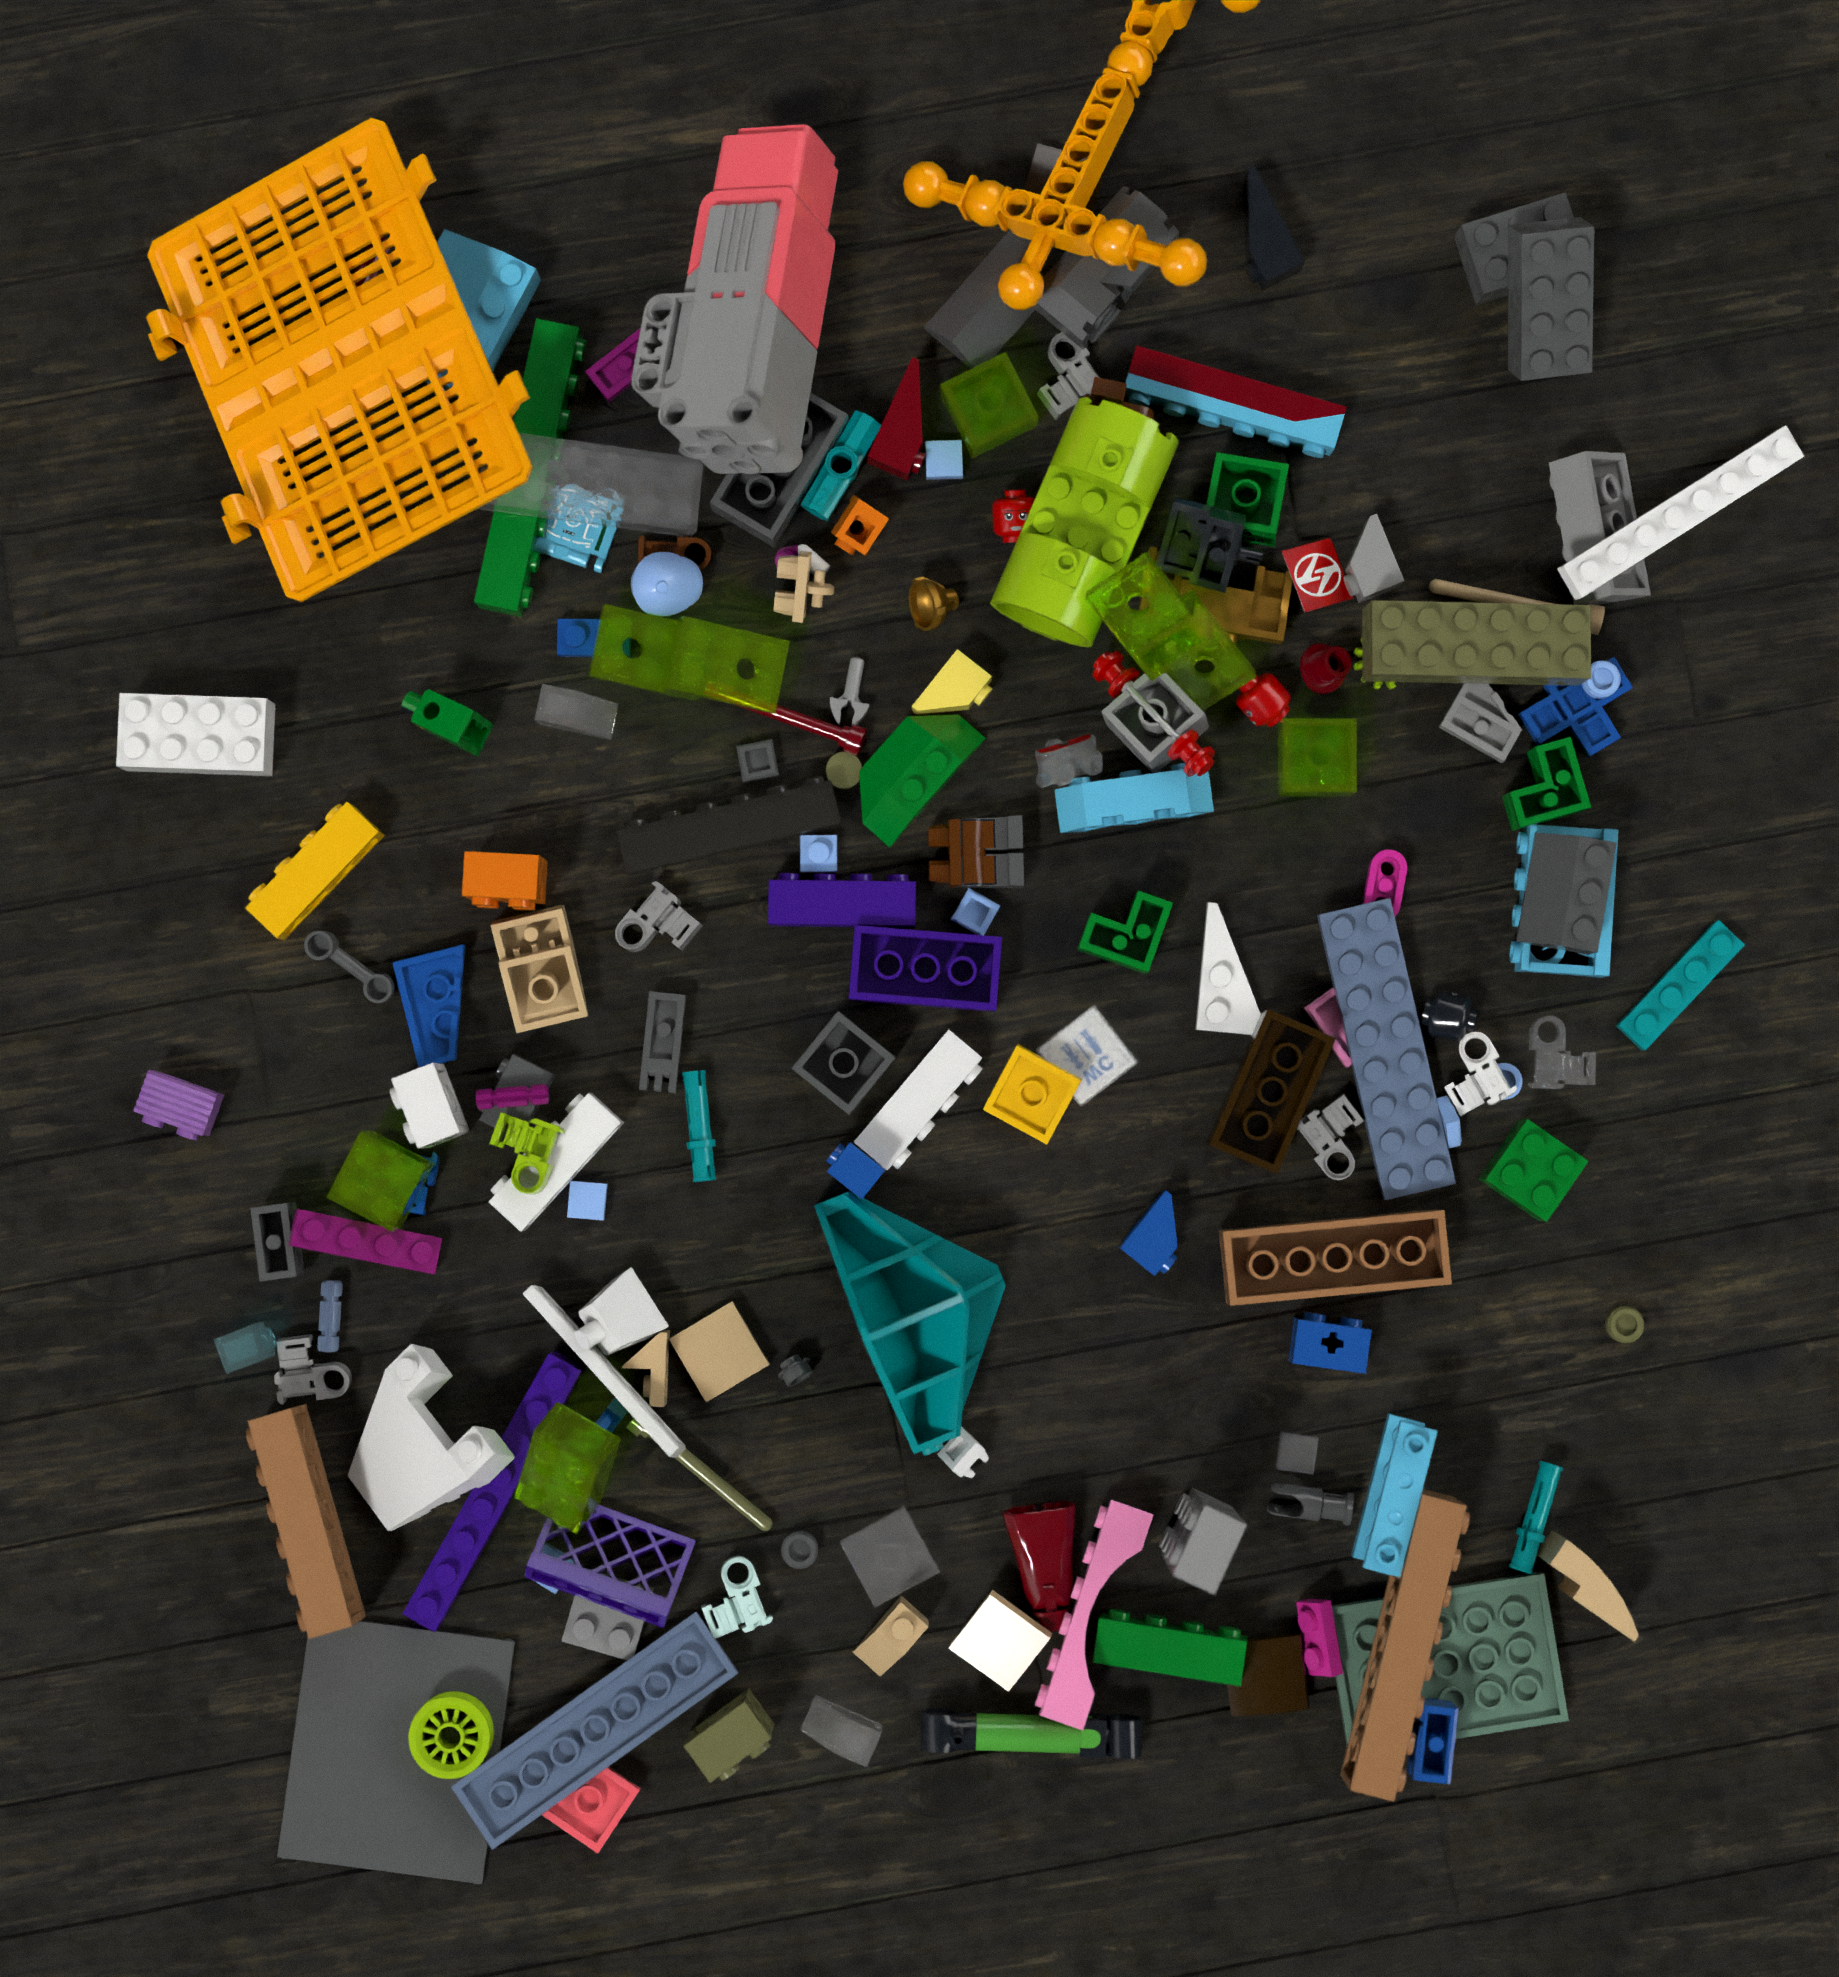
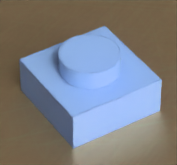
M800 835L801 873H837V835Z

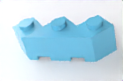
M1186 763L1170 766L1171 771L1142 775L1141 770H1131L1119 773L1120 778L1090 782V777L1068 780L1069 786L1054 790L1060 833L1086 832L1109 826L1137 825L1159 819L1187 818L1214 812L1209 772L1207 771L1200 777L1196 774L1188 777L1183 772Z

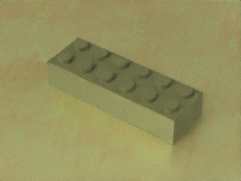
M1372 600L1362 608V681L1578 686L1591 679V605Z

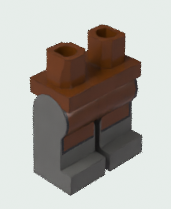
M1022 815L997 818L949 819L947 824L928 827V848L948 847V861H929L930 882L949 884V888H1022L1024 886L1023 853L987 854V852H1011L1023 849Z

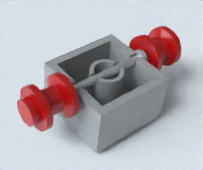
M1119 651L1103 653L1093 665L1095 670L1092 676L1097 682L1106 680L1110 684L1108 694L1112 698H1116L1101 711L1106 725L1151 773H1158L1172 760L1181 758L1186 763L1183 772L1188 777L1195 774L1198 777L1204 775L1213 766L1214 760L1212 758L1215 754V750L1211 746L1201 748L1196 743L1199 736L1209 728L1205 713L1157 663L1138 679L1139 671L1136 668L1132 667L1126 670L1122 666L1124 656Z

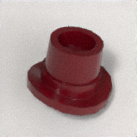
M1321 643L1309 646L1304 650L1300 659L1301 675L1306 686L1319 694L1331 693L1339 688L1352 665L1350 655L1344 648L1339 646L1331 647Z

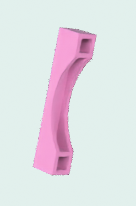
M1110 1500L1107 1507L1100 1506L1094 1523V1527L1100 1528L1096 1542H1088L1082 1562L1088 1564L1084 1578L1078 1576L1076 1578L1070 1598L1076 1599L1072 1614L1068 1612L1064 1614L1059 1634L1065 1636L1060 1650L1053 1648L1047 1665V1670L1053 1671L1048 1686L1041 1684L1036 1698L1035 1706L1041 1707L1040 1716L1080 1730L1084 1729L1095 1695L1088 1676L1085 1659V1632L1090 1611L1099 1591L1110 1575L1127 1559L1142 1550L1154 1514L1114 1500Z

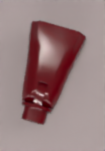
M1069 1501L1041 1504V1511H1036L1035 1505H1024L1006 1509L1002 1512V1516L1032 1615L1037 1617L1038 1623L1050 1632L1059 1631L1065 1612L1069 1613L1071 1611L1072 1598L1070 1596L1073 1589V1546L1076 1504Z

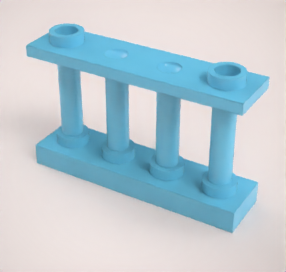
M1387 1413L1351 1553L1353 1558L1364 1560L1363 1568L1400 1578L1437 1435V1430L1426 1428L1423 1422Z

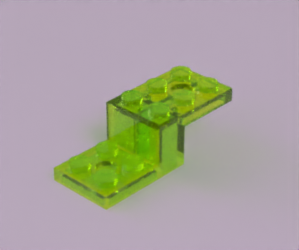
M1147 552L1086 592L1085 599L1148 678L1153 681L1166 673L1202 711L1256 678V670L1195 592L1190 590L1181 596ZM1140 596L1145 598L1149 605L1143 610H1134L1128 605V601L1132 597ZM1200 660H1208L1214 664L1215 668L1211 672L1201 673L1194 666Z
M604 604L601 610L588 677L692 701L699 698H707L773 714L776 713L790 641L687 616L672 620ZM628 638L636 639L641 645V654L636 659L628 658L623 653L622 645ZM741 659L750 660L755 666V674L749 680L741 678L737 673V664Z

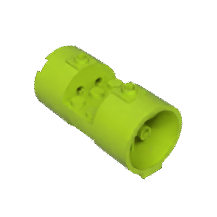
M1088 397L1079 398L1075 404L990 602L997 611L1021 624L1022 627L1054 641L1059 640L1080 647H1092L1179 445V441L1173 433H1167L1166 437L1159 433V423L1134 410L1106 400H1102L1098 406L1090 405L1092 400Z

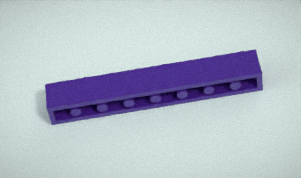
M555 1350L548 1354L501 1437L515 1458L490 1483L480 1488L475 1487L472 1489L406 1606L403 1615L433 1632L442 1625L586 1369L585 1367Z

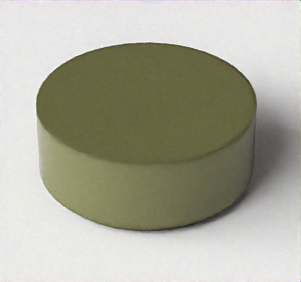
M840 752L833 755L827 762L826 775L834 787L843 790L850 789L859 783V770L862 768V765L855 755Z
M1618 1306L1607 1314L1605 1329L1613 1340L1621 1343H1631L1642 1335L1644 1320L1636 1309L1628 1306Z

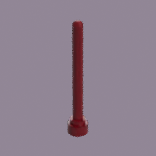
M702 680L698 685L699 691L704 695L838 742V746L844 748V752L855 756L859 755L864 744L867 729L853 724L852 727L845 725L842 728L708 680Z

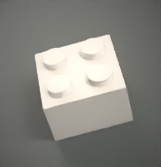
M431 1063L391 1079L394 1087L389 1089L395 1107L403 1109L407 1122L403 1123V1129L410 1144L416 1143L417 1148H430L470 1132L444 1064Z

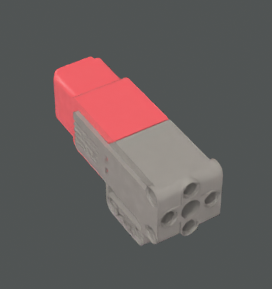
M807 125L741 128L737 130V135L723 136L713 192H710L703 198L699 207L684 293L655 295L647 302L644 309L632 373L633 389L651 406L659 408L658 419L680 441L679 452L686 457L699 459L714 473H786L796 469L803 458L801 445L817 357L816 349H818L835 252V240L828 232L838 176V170L834 166L835 156L816 132Z

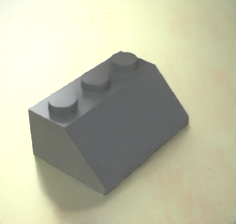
M1535 833L1516 942L1586 955L1597 953L1617 843L1583 836Z

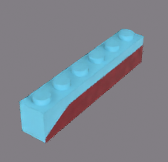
M1137 345L1126 379L1125 396L1129 397L1128 401L1130 403L1149 407V404L1164 407L1163 412L1175 417H1184V414L1198 417L1199 423L1209 427H1219V424L1232 427L1235 434L1243 437L1252 438L1254 434L1268 438V443L1277 447L1288 448L1289 444L1303 448L1302 452L1316 458H1323L1324 455L1330 456L1332 454L1347 408L1343 405Z

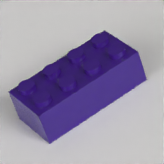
M855 925L849 1000L996 1012L1002 937Z

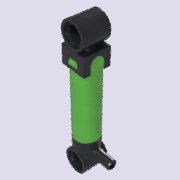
M925 1709L921 1711L920 1749L932 1753L979 1750L1076 1753L1080 1757L1106 1758V1756L1133 1759L1142 1756L1143 1718L1128 1714L1105 1716V1714L1089 1713L1084 1729L1080 1730L1040 1715L958 1713L950 1709Z

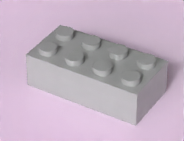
M1191 1488L1188 1495L1185 1493L1181 1495L1174 1511L1177 1514V1520L1173 1529L1170 1527L1165 1529L1159 1542V1547L1162 1548L1161 1555L1173 1576L1215 1595L1247 1524L1232 1506Z

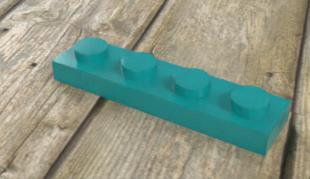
M1715 920L1619 1021L1616 1027L1639 1049L1645 1051L1745 944L1721 921Z

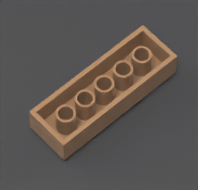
M1440 1209L1219 1230L1226 1304L1230 1306L1452 1284L1445 1211Z
M307 1404L249 1420L250 1428L246 1429V1437L252 1451L256 1450L260 1464L256 1465V1473L262 1487L266 1486L270 1500L266 1502V1509L272 1523L276 1522L280 1537L276 1538L277 1549L282 1559L286 1558L290 1573L286 1575L287 1585L290 1593L297 1595L300 1609L297 1610V1620L301 1631H307L308 1638L311 1639L355 1625L364 1619L366 1614Z

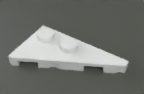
M1208 902L1206 905L1195 1030L1252 1035L1261 1014L1217 903Z

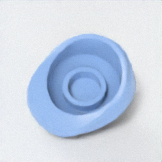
M656 552L644 557L638 563L631 576L630 585L637 604L644 612L653 616L664 617L677 614L693 605L702 593L703 579L699 567L692 560L670 552Z

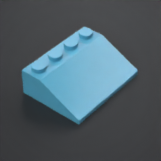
M444 229L437 243L493 372L531 301L541 278L537 269L503 251ZM448 370L439 373V378L445 376ZM429 379L424 381L428 384L431 383ZM453 382L444 386V390L450 389L453 386Z

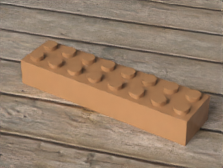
M1422 1489L1400 1578L1389 1575L1340 1773L1350 1791L1393 1802L1395 1801L1396 1793L1403 1791L1406 1781V1770L1402 1769L1405 1756L1412 1754L1415 1745L1416 1735L1411 1731L1414 1719H1419L1423 1712L1425 1701L1424 1696H1421L1424 1681L1429 1682L1433 1671L1434 1661L1429 1658L1433 1644L1438 1645L1442 1635L1443 1624L1438 1621L1442 1607L1447 1608L1451 1598L1452 1587L1448 1585L1450 1572L1456 1571L1461 1556V1550L1457 1549L1460 1534L1465 1535L1469 1525L1470 1513L1465 1512L1467 1506L1453 1496Z

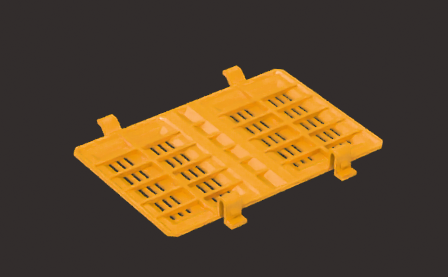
M369 118L152 241L147 254L170 310L169 312L165 309H157L146 316L151 329V333L148 336L157 359L162 362L178 353L173 339L184 345L245 495L235 493L221 500V505L225 512L222 520L231 542L237 544L252 536L248 523L258 528L285 596L300 602L528 482L533 469V465L512 419L522 402L530 399V396L517 370L506 375L498 386L421 206L420 200L428 186L437 181L426 155L422 153L411 160L406 170L387 124L374 118ZM362 167L360 172L353 175L352 171ZM344 176V181L317 195L316 191ZM367 179L366 184L358 187V183ZM347 189L350 190V193L322 207V203ZM369 192H372V195L370 197H368L365 200L363 199L362 196L366 195ZM308 196V201L282 215V210ZM353 201L355 202V205L329 220L327 219L328 215ZM311 209L314 210V213L287 227L286 223ZM273 217V221L256 229L248 235L246 234L245 231L265 221L266 219ZM317 221L320 225L292 240V235ZM278 229L279 232L253 247L251 246V243ZM387 234H390V237L387 240L381 242L380 238L384 237ZM237 236V241L211 254V250ZM283 241V246L259 259L256 258L258 254ZM372 243V248L347 262L344 258ZM395 246V250L387 255L386 250ZM240 249L243 250V253L235 256L234 258L219 265L218 267L216 266L215 263L219 262L220 260L228 257L229 255L235 253ZM202 256L203 260L198 262V258ZM375 256L378 257L379 260L369 264L368 266L360 269L359 271L353 274L350 273V270L374 258ZM398 259H401V262L398 265L392 267L391 263ZM246 261L248 262L247 266L223 279L221 278V275ZM336 263V268L311 282L309 281L310 277ZM207 268L208 272L203 274V270ZM383 268V273L356 287V282ZM339 276L342 277L341 281L333 284L332 286L324 289L323 291L317 294L314 293V290L338 278ZM212 281L213 285L208 287V283ZM299 283L302 287L274 302V297ZM347 289V293L320 307V302ZM306 296V300L279 314L278 310ZM265 303L266 307L241 321L238 320V317ZM311 308V313L284 326V322ZM270 315V320L244 334V329ZM229 323L230 327L225 329V325ZM275 328L276 332L249 346L248 342ZM234 335L236 339L230 341V337ZM240 348V352L235 354V350ZM448 370L445 376L439 378V373ZM428 379L430 380V384L404 398L402 397V393ZM453 382V386L445 391L443 387ZM435 392V397L408 411L407 406ZM458 395V400L450 404L449 399ZM393 399V404L366 417L365 413ZM438 405L441 406L442 409L413 423L412 419ZM399 412L400 416L374 430L371 429L370 426ZM357 419L358 423L330 437V432ZM404 424L405 429L377 443V438ZM362 431L363 436L337 450L335 449V445ZM321 438V443L294 456L293 453ZM477 439L476 444L468 447V442ZM366 444L368 445V449L341 463L340 458ZM459 448V453L433 467L430 463ZM326 451V456L302 469L299 468L298 465ZM482 451V456L474 460L472 456ZM285 458L286 462L280 464L281 459ZM462 461L465 462V465L437 480L436 475ZM329 464L332 465L331 469L305 482L304 478ZM488 464V468L479 473L478 468ZM422 467V473L395 487V481ZM290 470L291 475L286 477V472ZM470 474V479L444 493L442 492L441 488ZM427 480L429 485L400 499V494ZM295 483L296 488L291 489V485ZM384 487L386 488L385 493L360 506L358 505V501ZM433 494L434 498L408 512L405 511L407 506ZM391 500L392 505L364 519L363 514ZM349 507V512L325 525L322 524L321 521ZM396 513L397 518L371 532L369 531L368 527ZM352 520L355 521L356 524L328 538L327 534ZM313 526L314 531L309 533L308 529ZM360 533L361 537L333 551V546ZM318 539L319 544L314 546V541ZM323 552L325 556L319 558V554Z

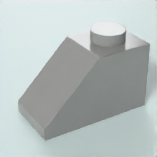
M1377 514L1370 516L1365 522L1345 569L1347 575L1343 576L1350 596L1356 595L1359 603L1398 588L1404 582Z

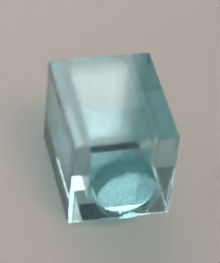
M263 1321L214 1339L226 1374L275 1356L273 1348L277 1347L273 1331L270 1327L265 1328Z

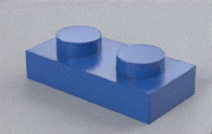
M557 619V656L631 658L632 622L630 619Z

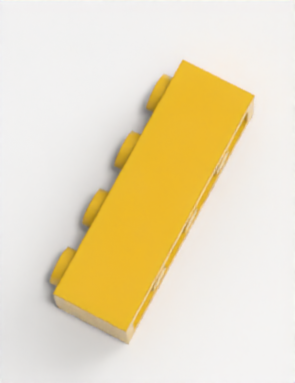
M346 802L343 806L338 804L332 808L325 817L327 823L318 832L315 830L311 831L299 844L302 849L292 859L290 857L285 858L275 868L274 873L276 876L267 885L262 883L250 894L248 899L251 902L245 909L277 939L285 941L385 836L349 802Z

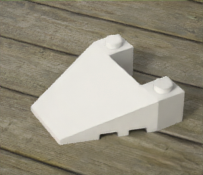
M410 1344L385 1369L347 1475L388 1531H393L431 1512V1509L445 1502H452L460 1498L461 1494L475 1487L480 1488L490 1483L515 1458L504 1441L493 1429L473 1426L455 1444L451 1441L424 1404L453 1375L433 1349Z

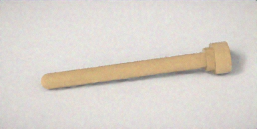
M1434 579L1429 583V590L1434 594L1477 603L1554 604ZM1589 604L1591 605V634L1598 635L1602 626L1605 607Z

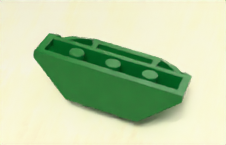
M960 715L907 716L859 770L863 825L891 848L986 738Z

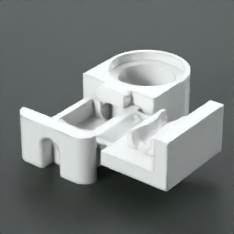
M1481 1032L1466 1034L1459 1043V1054L1469 1073L1474 1071L1476 1073L1471 1076L1469 1074L1465 1075L1466 1080L1456 1086L1452 1082L1444 1087L1460 1117L1484 1104L1483 1099L1489 1096L1491 1099L1486 1101V1103L1494 1105L1513 1095L1517 1089L1516 1085L1512 1088L1509 1086L1495 1060L1499 1058V1055L1490 1039ZM1480 1039L1486 1044L1487 1051L1482 1058L1471 1059L1466 1055L1465 1045L1469 1040ZM1453 1088H1455L1456 1091L1458 1092V1094H1459L1460 1098L1462 1099L1464 1105L1461 1104V1102H1460L1459 1098L1457 1097L1455 1091L1452 1090Z

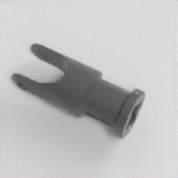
M1273 1483L1271 1485L1273 1492L1291 1495L1299 1500L1298 1503L1288 1506L1268 1505L1267 1511L1272 1515L1319 1521L1320 1518L1342 1521L1343 1525L1347 1526L1351 1524L1354 1504L1353 1493L1347 1492L1346 1495L1324 1493L1322 1488L1285 1483Z

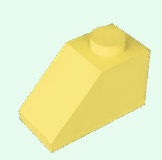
M957 649L912 705V712L916 715L969 710L974 702L980 706L992 691V688L988 686L992 676Z

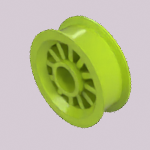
M460 1691L443 1692L429 1699L414 1716L409 1729V1748L416 1763L428 1774L442 1779L460 1778L473 1772L489 1753L494 1739V1725L488 1709L476 1697ZM449 1709H455L453 1717H451ZM441 1710L443 1719L436 1712ZM461 1711L467 1714L463 1720L460 1719ZM430 1719L436 1726L427 1724L428 1720ZM472 1719L475 1725L467 1727L466 1724ZM443 1728H456L460 1733V1741L457 1743L448 1742L443 1736ZM478 1732V1737L468 1735ZM425 1733L433 1734L434 1736L426 1738ZM435 1743L436 1747L431 1751L428 1745ZM468 1744L476 1746L475 1750L473 1751ZM440 1750L443 1751L442 1759L436 1756ZM460 1751L466 1756V1758L462 1759ZM450 1753H452L454 1761H448Z

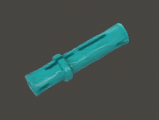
M706 1070L682 1073L690 1140L686 1144L687 1150H691L693 1182L717 1180L713 1158V1147H716V1141L712 1139Z
M1544 1461L1539 1462L1540 1466L1522 1527H1517L1516 1534L1519 1537L1511 1563L1509 1564L1510 1568L1528 1574L1533 1573L1532 1570L1540 1542H1545L1546 1536L1543 1535L1561 1471H1563V1467Z

